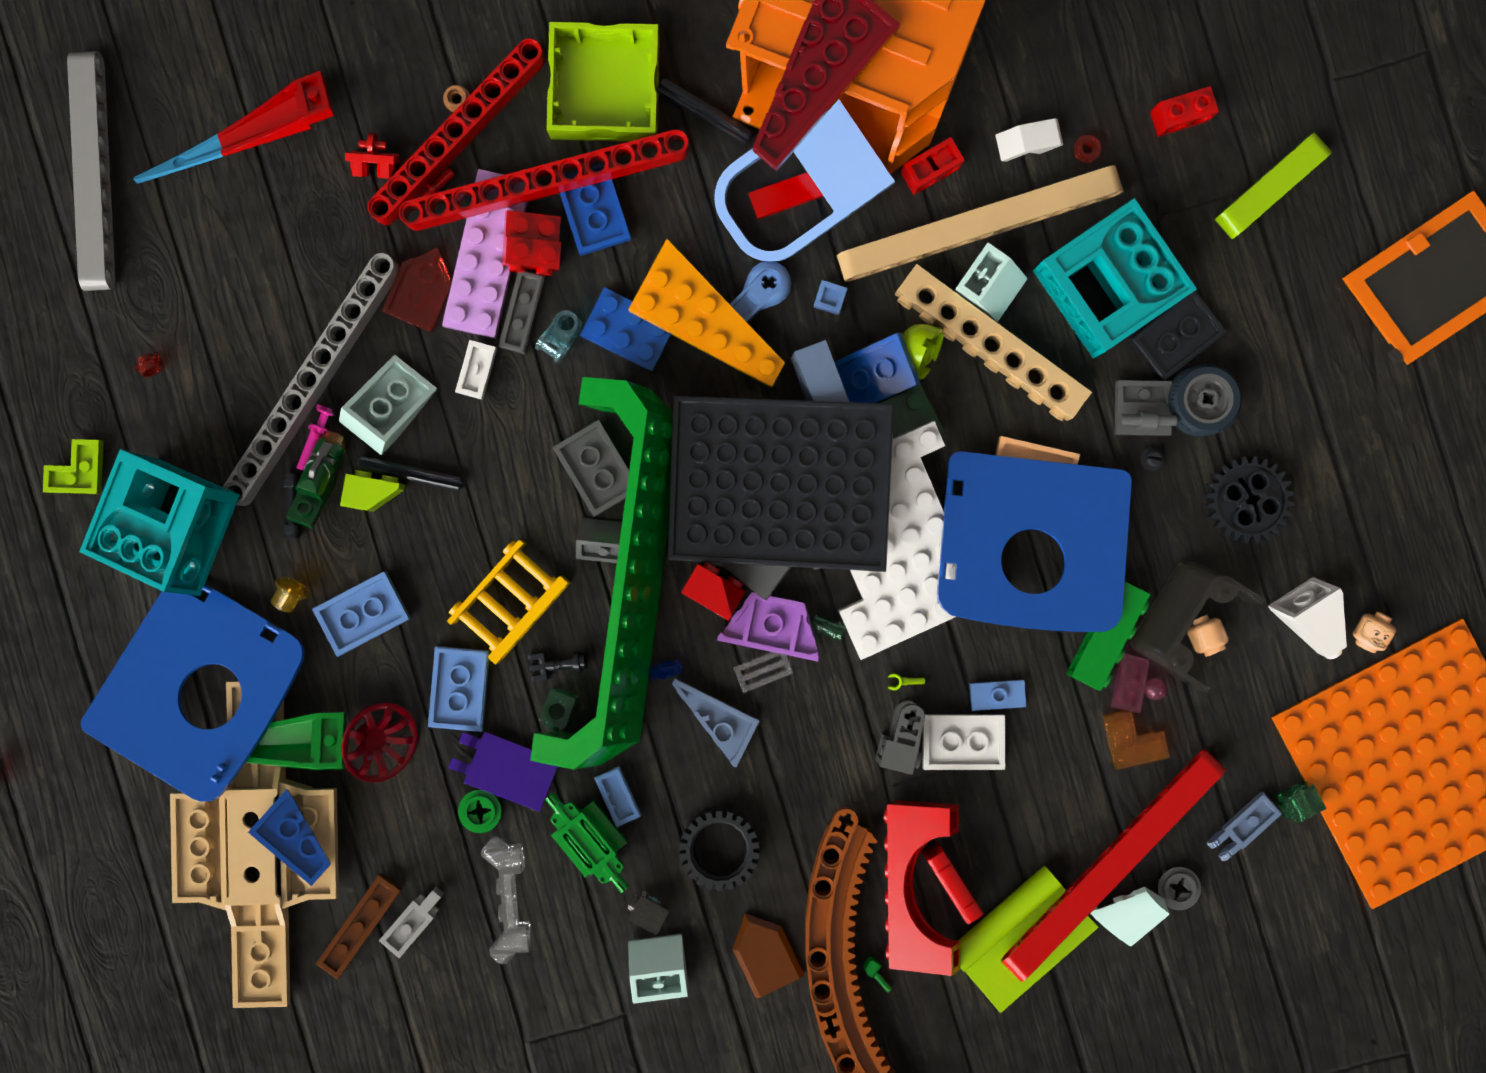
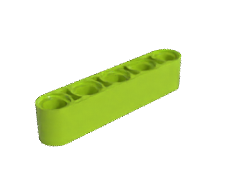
M1315 132L1312 133L1214 220L1231 239H1234L1324 161L1332 151Z

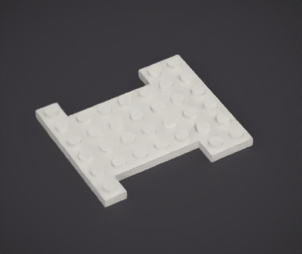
M930 421L893 438L887 571L850 570L862 599L838 611L861 660L956 617L945 612L937 599L944 511L920 458L945 446L935 421ZM947 564L945 579L954 580L956 564Z

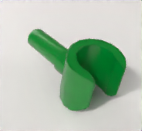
M869 956L863 964L864 970L868 976L877 980L886 992H890L892 987L878 973L882 967L881 963L872 956Z

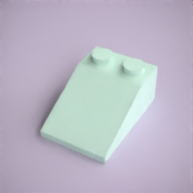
M394 355L341 408L339 422L382 455L407 428L436 392L437 388Z

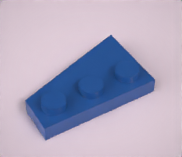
M288 789L248 831L252 837L310 886L331 865L329 858Z

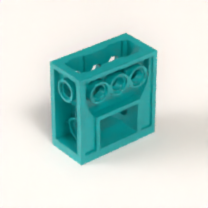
M1135 198L1044 259L1033 270L1093 359L1197 290ZM1086 266H1088L1117 309L1100 322L1069 279Z
M120 449L79 552L163 592L200 596L240 494L158 458ZM170 484H173L180 488L168 514L160 509Z

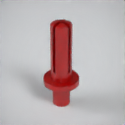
M447 169L433 184H426L427 190L421 197L437 193L455 176L453 171Z

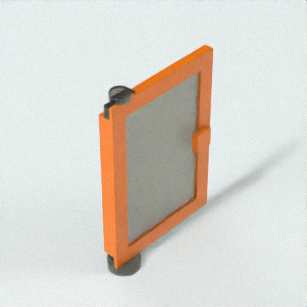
M1474 191L1342 278L1392 347L1388 351V356L1395 364L1401 362L1404 366L1410 364L1486 313V207Z

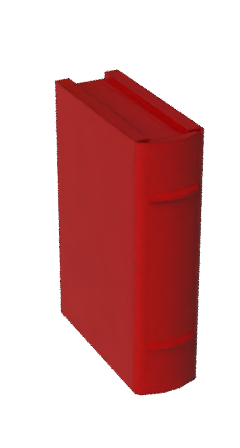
M935 842V845L931 848L924 849L922 854L965 922L970 924L980 918L983 912L940 844Z

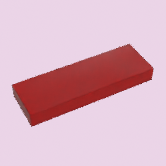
M808 172L748 193L757 220L824 197Z

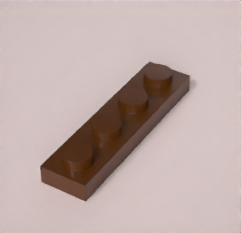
M380 873L316 962V965L338 980L403 888Z

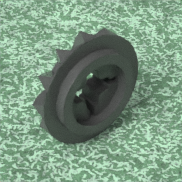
M1173 866V868L1163 871V875L1157 880V893L1160 897L1164 898L1166 906L1171 909H1188L1200 897V881L1197 875L1186 867ZM1179 881H1181V885L1184 886L1185 889L1188 890V892L1178 891L1176 895L1175 890L1172 889V887L1169 885L1178 884Z

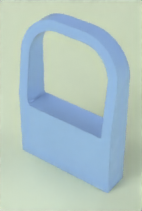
M839 99L794 151L834 212L785 248L777 251H764L753 246L734 221L727 207V191L733 179L761 158L751 149L729 165L721 174L715 189V207L718 216L738 246L749 256L768 262L788 259L895 184V181Z

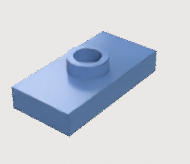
M1023 679L969 683L972 711L1026 707L1025 683Z
M620 766L595 776L594 779L616 827L641 817L642 814Z

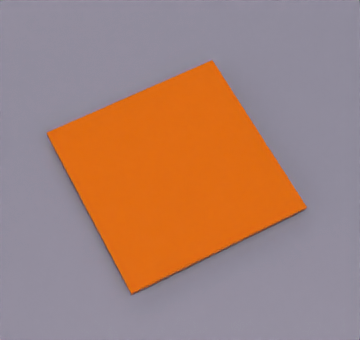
M1459 619L1271 717L1370 908L1375 909L1486 851V661L1464 619Z

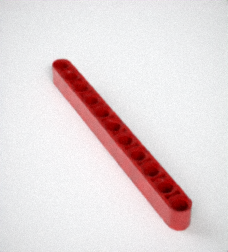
M671 130L408 200L400 206L399 217L410 229L420 231L679 162L688 156V138L683 131ZM674 141H681L684 144L683 148L678 151L672 150L669 146ZM648 148H655L658 151L652 158L643 155L644 151ZM621 155H629L631 157L630 162L626 165L619 164L617 160ZM595 162H603L605 164L604 168L599 172L591 170ZM574 168L579 171L578 175L573 179L565 177L569 169ZM547 175L552 177L549 185H539L541 177ZM520 182L526 184L522 192H513L515 184ZM493 189L499 190V195L496 199H487L489 191ZM470 196L473 198L469 206H461V200L464 197ZM438 204H446V209L443 213L435 214L434 210ZM412 211H420L417 220H408L409 214Z
M1206 749L1198 753L1006 952L1001 959V963L1020 982L1026 980L1225 773L1226 768Z

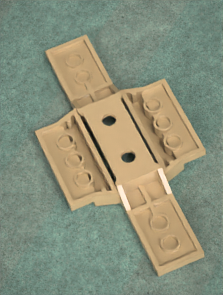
M239 681L226 682L227 722L233 718L240 706L241 686ZM284 701L272 722L284 720ZM245 763L223 795L213 801L200 802L182 792L170 793L172 903L200 902L227 911L231 924L233 1008L287 1007L290 1004L288 907L306 900L337 899L339 897L337 788H313L312 786L286 779L285 767ZM288 789L329 858L331 865L310 886L281 861V896L277 894V857L248 833L252 827L246 825L244 817L247 812H254L260 819L275 803V797L278 794L280 797ZM248 867H255L259 870L260 877L258 881L251 882L246 878L245 872Z

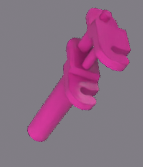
M319 404L316 405L317 411L321 412L317 425L311 424L308 426V429L311 431L298 462V469L304 470L316 442L321 434L328 431L324 427L329 415H334L332 414V409Z

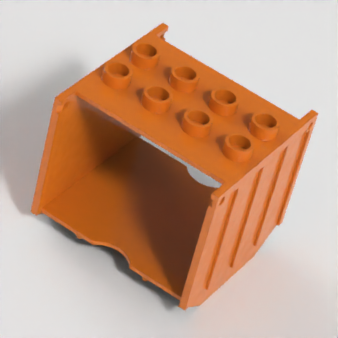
M739 0V13L726 43V48L740 51L743 92L733 115V119L757 129L761 128L803 23L811 9L813 0ZM873 0L900 23V28L839 100L889 174H892L930 145L986 0ZM751 107L754 112L751 115H746L744 109Z

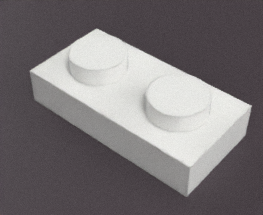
M469 340L455 390L456 393L483 400L497 352L496 347Z

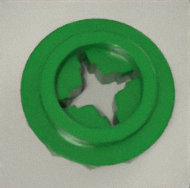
M477 789L469 792L462 798L458 808V816L462 825L469 831L485 833L492 830L500 821L502 807L498 797ZM479 800L482 808L491 809L483 814L482 821L479 814L470 813V811L478 807Z

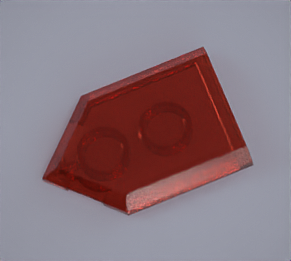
M438 248L430 250L428 253L414 259L411 258L402 262L382 309L383 313L431 333L452 284Z

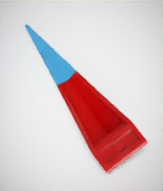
M321 71L294 80L275 96L234 124L184 153L133 178L134 181L142 183L311 129V124L334 116L324 76Z

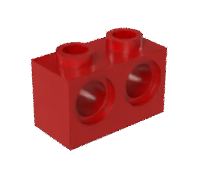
M1211 86L1161 101L1150 111L1157 136L1161 137L1209 122L1219 110Z
M952 137L905 163L900 173L913 195H916L959 170L965 160Z

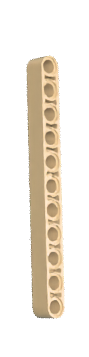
M1112 165L843 251L837 255L844 281L849 282L1112 198L1123 193L1124 190L1116 166Z

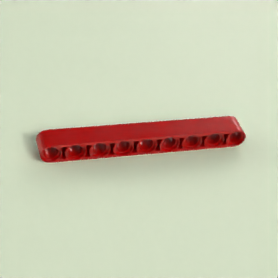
M531 38L521 41L370 199L367 207L368 212L377 222L382 225H390L399 218L400 206L408 200L418 198L426 190L425 185H430L545 64V56L538 41ZM530 51L538 52L537 56L533 59L525 58L526 54ZM510 71H519L517 77L513 79L507 78V74ZM492 90H500V94L498 97H488L489 93ZM482 109L480 116L476 118L470 117L472 110ZM463 128V133L459 137H451L454 129ZM444 147V153L441 156H433L436 148ZM418 167H426L425 173L422 176L417 177L414 175ZM400 186H407V191L404 195L396 196V191ZM382 205H388L387 213L379 216L378 209Z

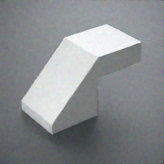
M1056 118L1019 125L996 134L1001 161L1005 162L1027 153L1041 154L1063 145L1058 119Z

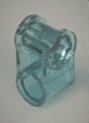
M569 310L559 312L547 330L540 336L535 349L544 351L554 358L555 363L559 364L581 331L582 323L580 318ZM567 317H572L574 319L573 328L564 331L562 329L563 320ZM549 343H551V344H553L554 346H556L557 349L555 350L554 348H552L551 346H549Z

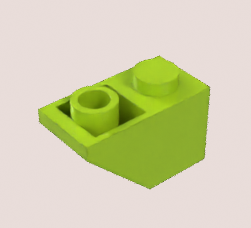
M356 470L355 475L346 474L340 506L374 512L403 492L406 485L399 484L396 477L382 475L381 480L371 478L372 473Z

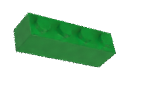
M1125 582L1123 612L1120 621L1114 628L1108 631L1087 632L1066 675L1098 691H1101L1103 687L1106 688L1112 679L1113 674L1110 672L1114 664H1118L1124 656L1125 649L1123 647L1127 639L1130 640L1137 630V625H1135L1140 615H1144L1149 607L1150 602L1147 600L1150 594Z

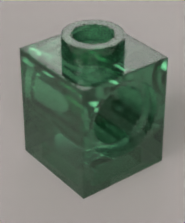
M553 687L550 689L539 720L545 722L544 726L551 730L559 731L560 728L565 729L568 726L579 696ZM558 703L564 707L565 714L563 717H556L552 714L551 708L553 704Z
M1304 780L1275 795L1279 801L1277 808L1282 812L1283 818L1297 824L1327 809L1315 785Z

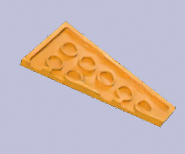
M666 239L629 307V312L772 388L785 362L675 246Z

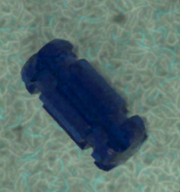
M678 659L674 663L669 661L658 664L655 668L653 666L649 668L652 681H657V678H660V680L675 676L676 673L681 675L683 672L681 662Z

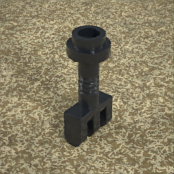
M579 651L574 652L572 658L547 661L546 652L527 655L528 661L538 659V664L529 665L528 670H539L540 674L529 676L530 682L550 679L549 671L574 668L575 673H582L583 670L588 668L586 654H581Z

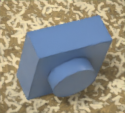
M822 280L813 307L839 315L847 288Z

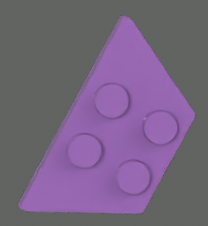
M751 592L744 605L735 613L731 622L717 638L718 641L820 661L806 603L772 596L766 601L758 594Z

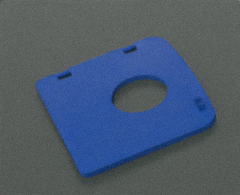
M970 452L954 453L948 461L947 489L939 561L940 568L937 584V599L941 608L949 615L1027 629L1105 632L1114 628L1120 621L1123 612L1132 485L1130 474L1124 470ZM954 480L963 481L962 496L953 495ZM1024 530H1039L1050 535L1059 544L1064 556V570L1059 582L1049 591L1040 594L1025 593L1011 585L1005 577L1001 565L1002 551L1007 541L1014 534ZM947 564H956L954 580L945 579Z
M205 584L203 591L209 594L205 602L194 595L163 591L160 593L81 720V728L85 733L188 797L200 802L213 801L219 798L235 779L270 726L304 661L303 645L294 635ZM267 628L278 634L274 642L262 636ZM206 665H222L231 670L240 683V706L233 718L223 726L215 729H201L193 725L183 713L181 707L182 688L188 677L197 669Z

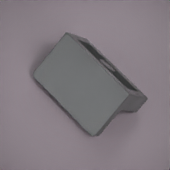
M581 518L576 538V559L617 563L622 522Z

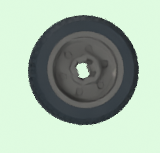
M1199 364L1180 372L1172 380L1168 395L1170 413L1177 416L1176 427L1188 435L1198 437L1217 434L1230 427L1237 419L1242 407L1243 397L1237 379L1228 370L1214 364Z

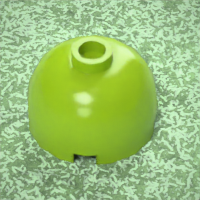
M925 323L915 324L909 327L904 334L901 333L919 380L924 379L931 369L926 366L932 359L936 361L944 335L940 334L943 331L942 329Z

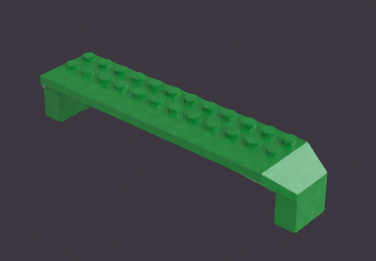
M582 377L579 399L580 405L603 412L617 413L634 437L596 717L577 733L564 730L534 733L530 761L573 770L601 765L640 741L667 545L670 513L673 411L651 389L625 380Z

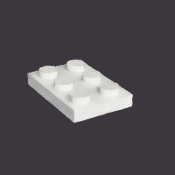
M925 714V722L922 729L923 769L1005 770V715Z

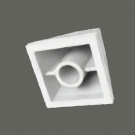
M1312 577L1268 605L1270 610L1318 654L1327 659L1337 658L1342 654V650L1347 647L1344 601L1341 588Z

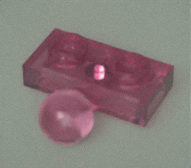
M1124 654L1118 663L1111 707L1140 713L1144 692L1152 700H1159L1165 696L1166 686L1163 681L1150 679L1146 682L1149 659Z

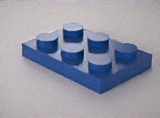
M601 162L592 165L591 170L599 172L604 168L605 164ZM579 171L567 173L565 177L573 179L578 175ZM612 179L560 193L580 256L631 240Z
M604 287L580 336L653 372L672 334L629 312L628 309L633 301Z
M901 333L891 335L834 362L849 402L878 403L921 384Z

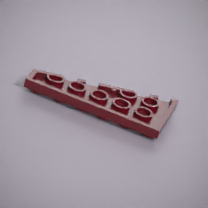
M813 0L811 9L803 23L786 65L781 82H779L774 99L753 145V152L777 172L899 30L900 23L873 0Z

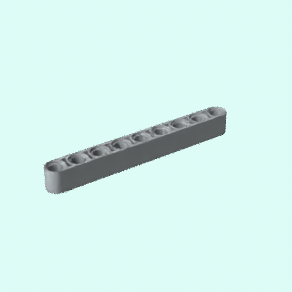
M98 51L71 52L67 57L78 281L84 291L109 290L115 287V261L105 65L103 57Z

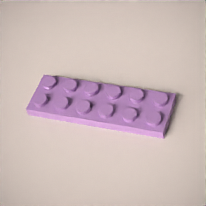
M478 169L475 183L502 176L503 174ZM522 182L515 184L513 192H522L526 184ZM493 189L489 191L487 199H496L499 195V190ZM528 202L467 218L442 323L443 327L496 339L511 277L509 267L502 266L505 211L526 212Z

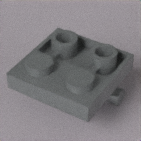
M1116 381L1115 435L1170 436L1171 426H1176L1177 416L1171 415L1168 406V395L1172 381Z

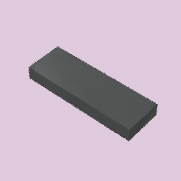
M528 271L517 273L499 348L526 355L546 279L545 276Z

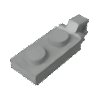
M435 887L427 898L420 894L381 937L379 942L400 958L434 919L439 911L435 904L444 893L438 887Z

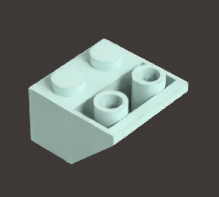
M987 243L954 292L998 322L1028 278L1010 257L990 243Z
M682 933L628 940L629 977L633 1004L688 997L689 985Z

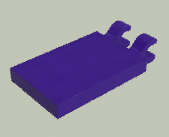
M463 732L459 743L477 749L473 761L470 765L452 758L448 768L465 774V784L540 812L558 766L530 761L531 749L484 732L482 739Z

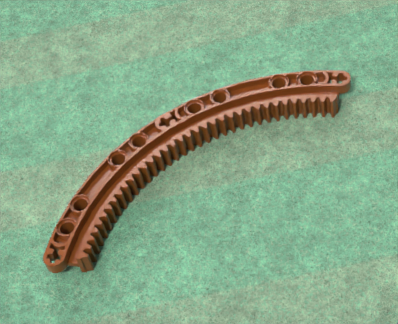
M846 806L837 809L830 824H827L817 851L809 883L805 914V957L810 995L822 1039L837 1073H895L894 1067L890 1066L887 1056H884L882 1047H879L878 1040L875 1038L869 1019H867L859 991L854 960L855 952L853 949L855 947L853 926L856 924L854 915L857 914L854 905L858 904L856 894H860L857 884H862L863 880L860 874L866 872L862 863H869L868 856L865 853L873 852L869 843H877V839L871 829L858 825L857 814L852 808ZM849 813L850 819L853 822L851 824L846 823L843 831L840 828L842 822L839 816H845ZM827 849H836L838 851L837 857L833 860L825 859L823 854ZM820 880H826L830 883V886L825 891H819L815 888L816 883ZM816 951H821L825 954V957L817 962L811 959V955ZM819 984H826L829 987L828 991L823 994L817 993L815 988ZM831 1016L835 1026L833 1030L830 1029L827 1023V1017ZM849 1057L853 1059L852 1064L848 1066L840 1064L843 1058Z

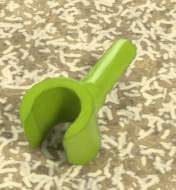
M892 673L888 676L899 679L898 686H888L891 690H898L901 685L925 684V678L901 677L898 673Z

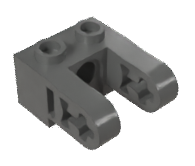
M902 700L896 705L889 734H881L875 758L880 767L913 775L914 768L918 769L920 766L922 753L919 752L925 722L924 711L913 701ZM914 712V715L908 716V719L904 717L905 713Z

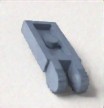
M1260 792L1221 827L1222 829L1217 831L1207 841V844L1213 849L1230 837L1234 842L1226 845L1218 855L1222 861H1227L1240 849L1243 850L1281 816L1282 812L1265 793Z

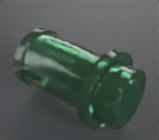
M815 614L811 624L814 631L831 637L833 642L834 639L840 641L846 627L841 625V621L836 623L819 616V614Z

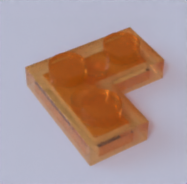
M1130 710L1103 716L1115 769L1118 770L1170 758L1164 731L1159 730L1137 735L1132 711Z

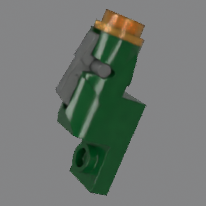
M327 431L316 442L295 487L298 493L286 515L288 520L311 529L314 528L335 486L334 475L346 449V439L341 435Z

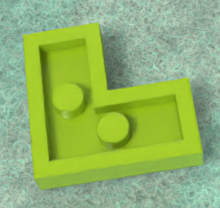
M72 439L71 466L44 465L43 492L101 494L103 441Z

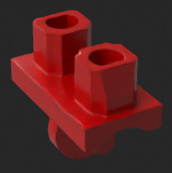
M369 133L367 140L358 141V147L367 149V152L351 151V153H345V161H350L352 176L357 177L369 176V163H377V178L390 179L395 174L396 163L400 162V154L378 152V150L387 149V142L378 141L376 133Z

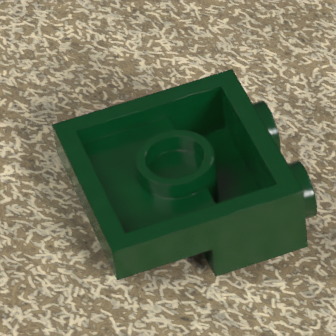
M921 384L882 402L894 404L893 438L930 421H935L940 434L945 432Z

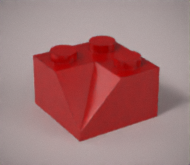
M707 562L704 566L698 564L681 593L729 621L746 592L741 589L743 583L731 576L727 580L718 575L720 569Z

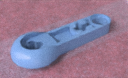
M760 262L751 269L743 291L730 305L748 323L760 310L777 305L786 299L792 285L789 272L778 262ZM765 277L768 280L774 278L776 280L774 281L776 287L774 289L770 287L764 289V281L762 280Z

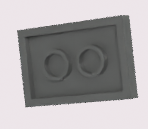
M599 420L552 447L593 517L598 516L626 499L629 469Z

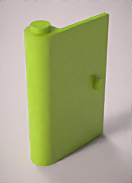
M1045 865L958 940L960 941V968L968 974L1000 1013L1098 928L1091 918L1087 916L1023 982H1020L1001 963V959L1006 952L1066 891Z

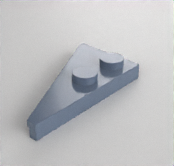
M675 678L672 685L678 694L687 703L696 718L729 759L732 766L737 767L759 723V719Z

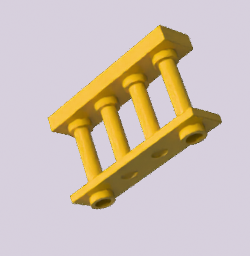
M513 540L503 550L505 556L463 603L461 601L457 602L449 611V614L452 616L447 622L452 625L461 620L482 638L492 651L487 658L495 665L505 658L571 583L564 576H559L558 578L553 576L551 578L521 551L527 544L524 540H518L517 543ZM513 559L544 585L543 589L546 592L540 599L536 596L533 598L503 571ZM495 579L526 605L525 609L528 612L522 619L519 617L515 618L485 591ZM477 599L508 625L507 629L510 632L504 639L501 637L497 638L468 612Z

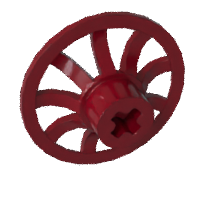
M388 702L376 703L360 711L347 726L341 744V755L347 770L354 777L370 783L382 782L396 776L409 763L417 745V726L413 717L403 707ZM385 709L382 720L375 724L371 712ZM393 710L403 716L399 722L387 726L391 720ZM364 717L367 723L362 724L357 731H354L353 729L357 723ZM408 723L409 737L391 736L392 733L402 729ZM351 737L355 739L359 747L355 751L348 753V743ZM390 743L409 744L404 757L390 748ZM383 752L398 763L388 772L386 771ZM364 753L365 759L358 771L350 760L356 759ZM374 756L379 774L367 775L366 773L371 767Z

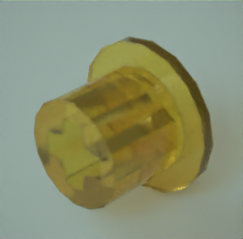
M278 577L275 580L277 590L271 599V603L283 612H293L299 600L306 599L309 592L304 585L294 579Z

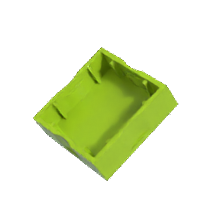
M549 22L548 61L551 78L547 96V132L550 139L633 141L658 134L657 86L659 84L660 50L658 24L600 26L590 23Z

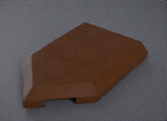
M745 913L733 946V952L755 998H761L804 976V972L782 926Z

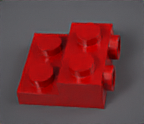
M510 210L505 211L502 266L509 267L511 272L519 273L526 272V269H534L536 274L547 276L559 270L561 217Z

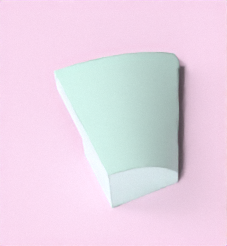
M1146 887L1134 890L1129 895L1113 898L1114 904L1100 909L1096 907L1091 912L1093 917L1106 929L1129 946L1134 945L1170 914L1164 898Z

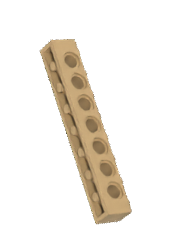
M918 264L915 265L896 291L897 301L903 307L909 310L911 308L915 309L920 313L919 317L921 320L929 325L934 323L943 330L941 334L950 341L956 339L964 345L962 349L972 357L979 356L986 361L984 365L994 373L1001 372L1007 377L1006 381L1016 389L1023 388L1029 393L1027 395L1029 399L1038 405L1043 403L1051 409L1049 413L1058 420L1063 421L1065 419L1068 421L1073 419L1092 393ZM923 291L930 293L932 302L929 304L921 302L919 293ZM948 307L952 309L954 318L951 320L943 318L941 308ZM963 324H972L975 327V335H966L963 331ZM986 339H992L996 342L997 350L995 352L988 351L985 348ZM1008 355H1014L1018 358L1019 364L1017 368H1012L1007 364L1006 358ZM1034 370L1039 373L1040 382L1038 384H1034L1029 380V371ZM1052 386H1056L1061 390L1062 396L1060 400H1056L1051 396L1050 390Z

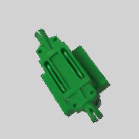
M554 792L551 793L550 796L544 799L555 811L550 821L557 830L551 836L584 877L594 874L602 884L612 881L620 893H623L630 885L619 874L624 867V863L620 860L617 851L627 844L628 840L595 800H592L581 809L573 801L563 805Z

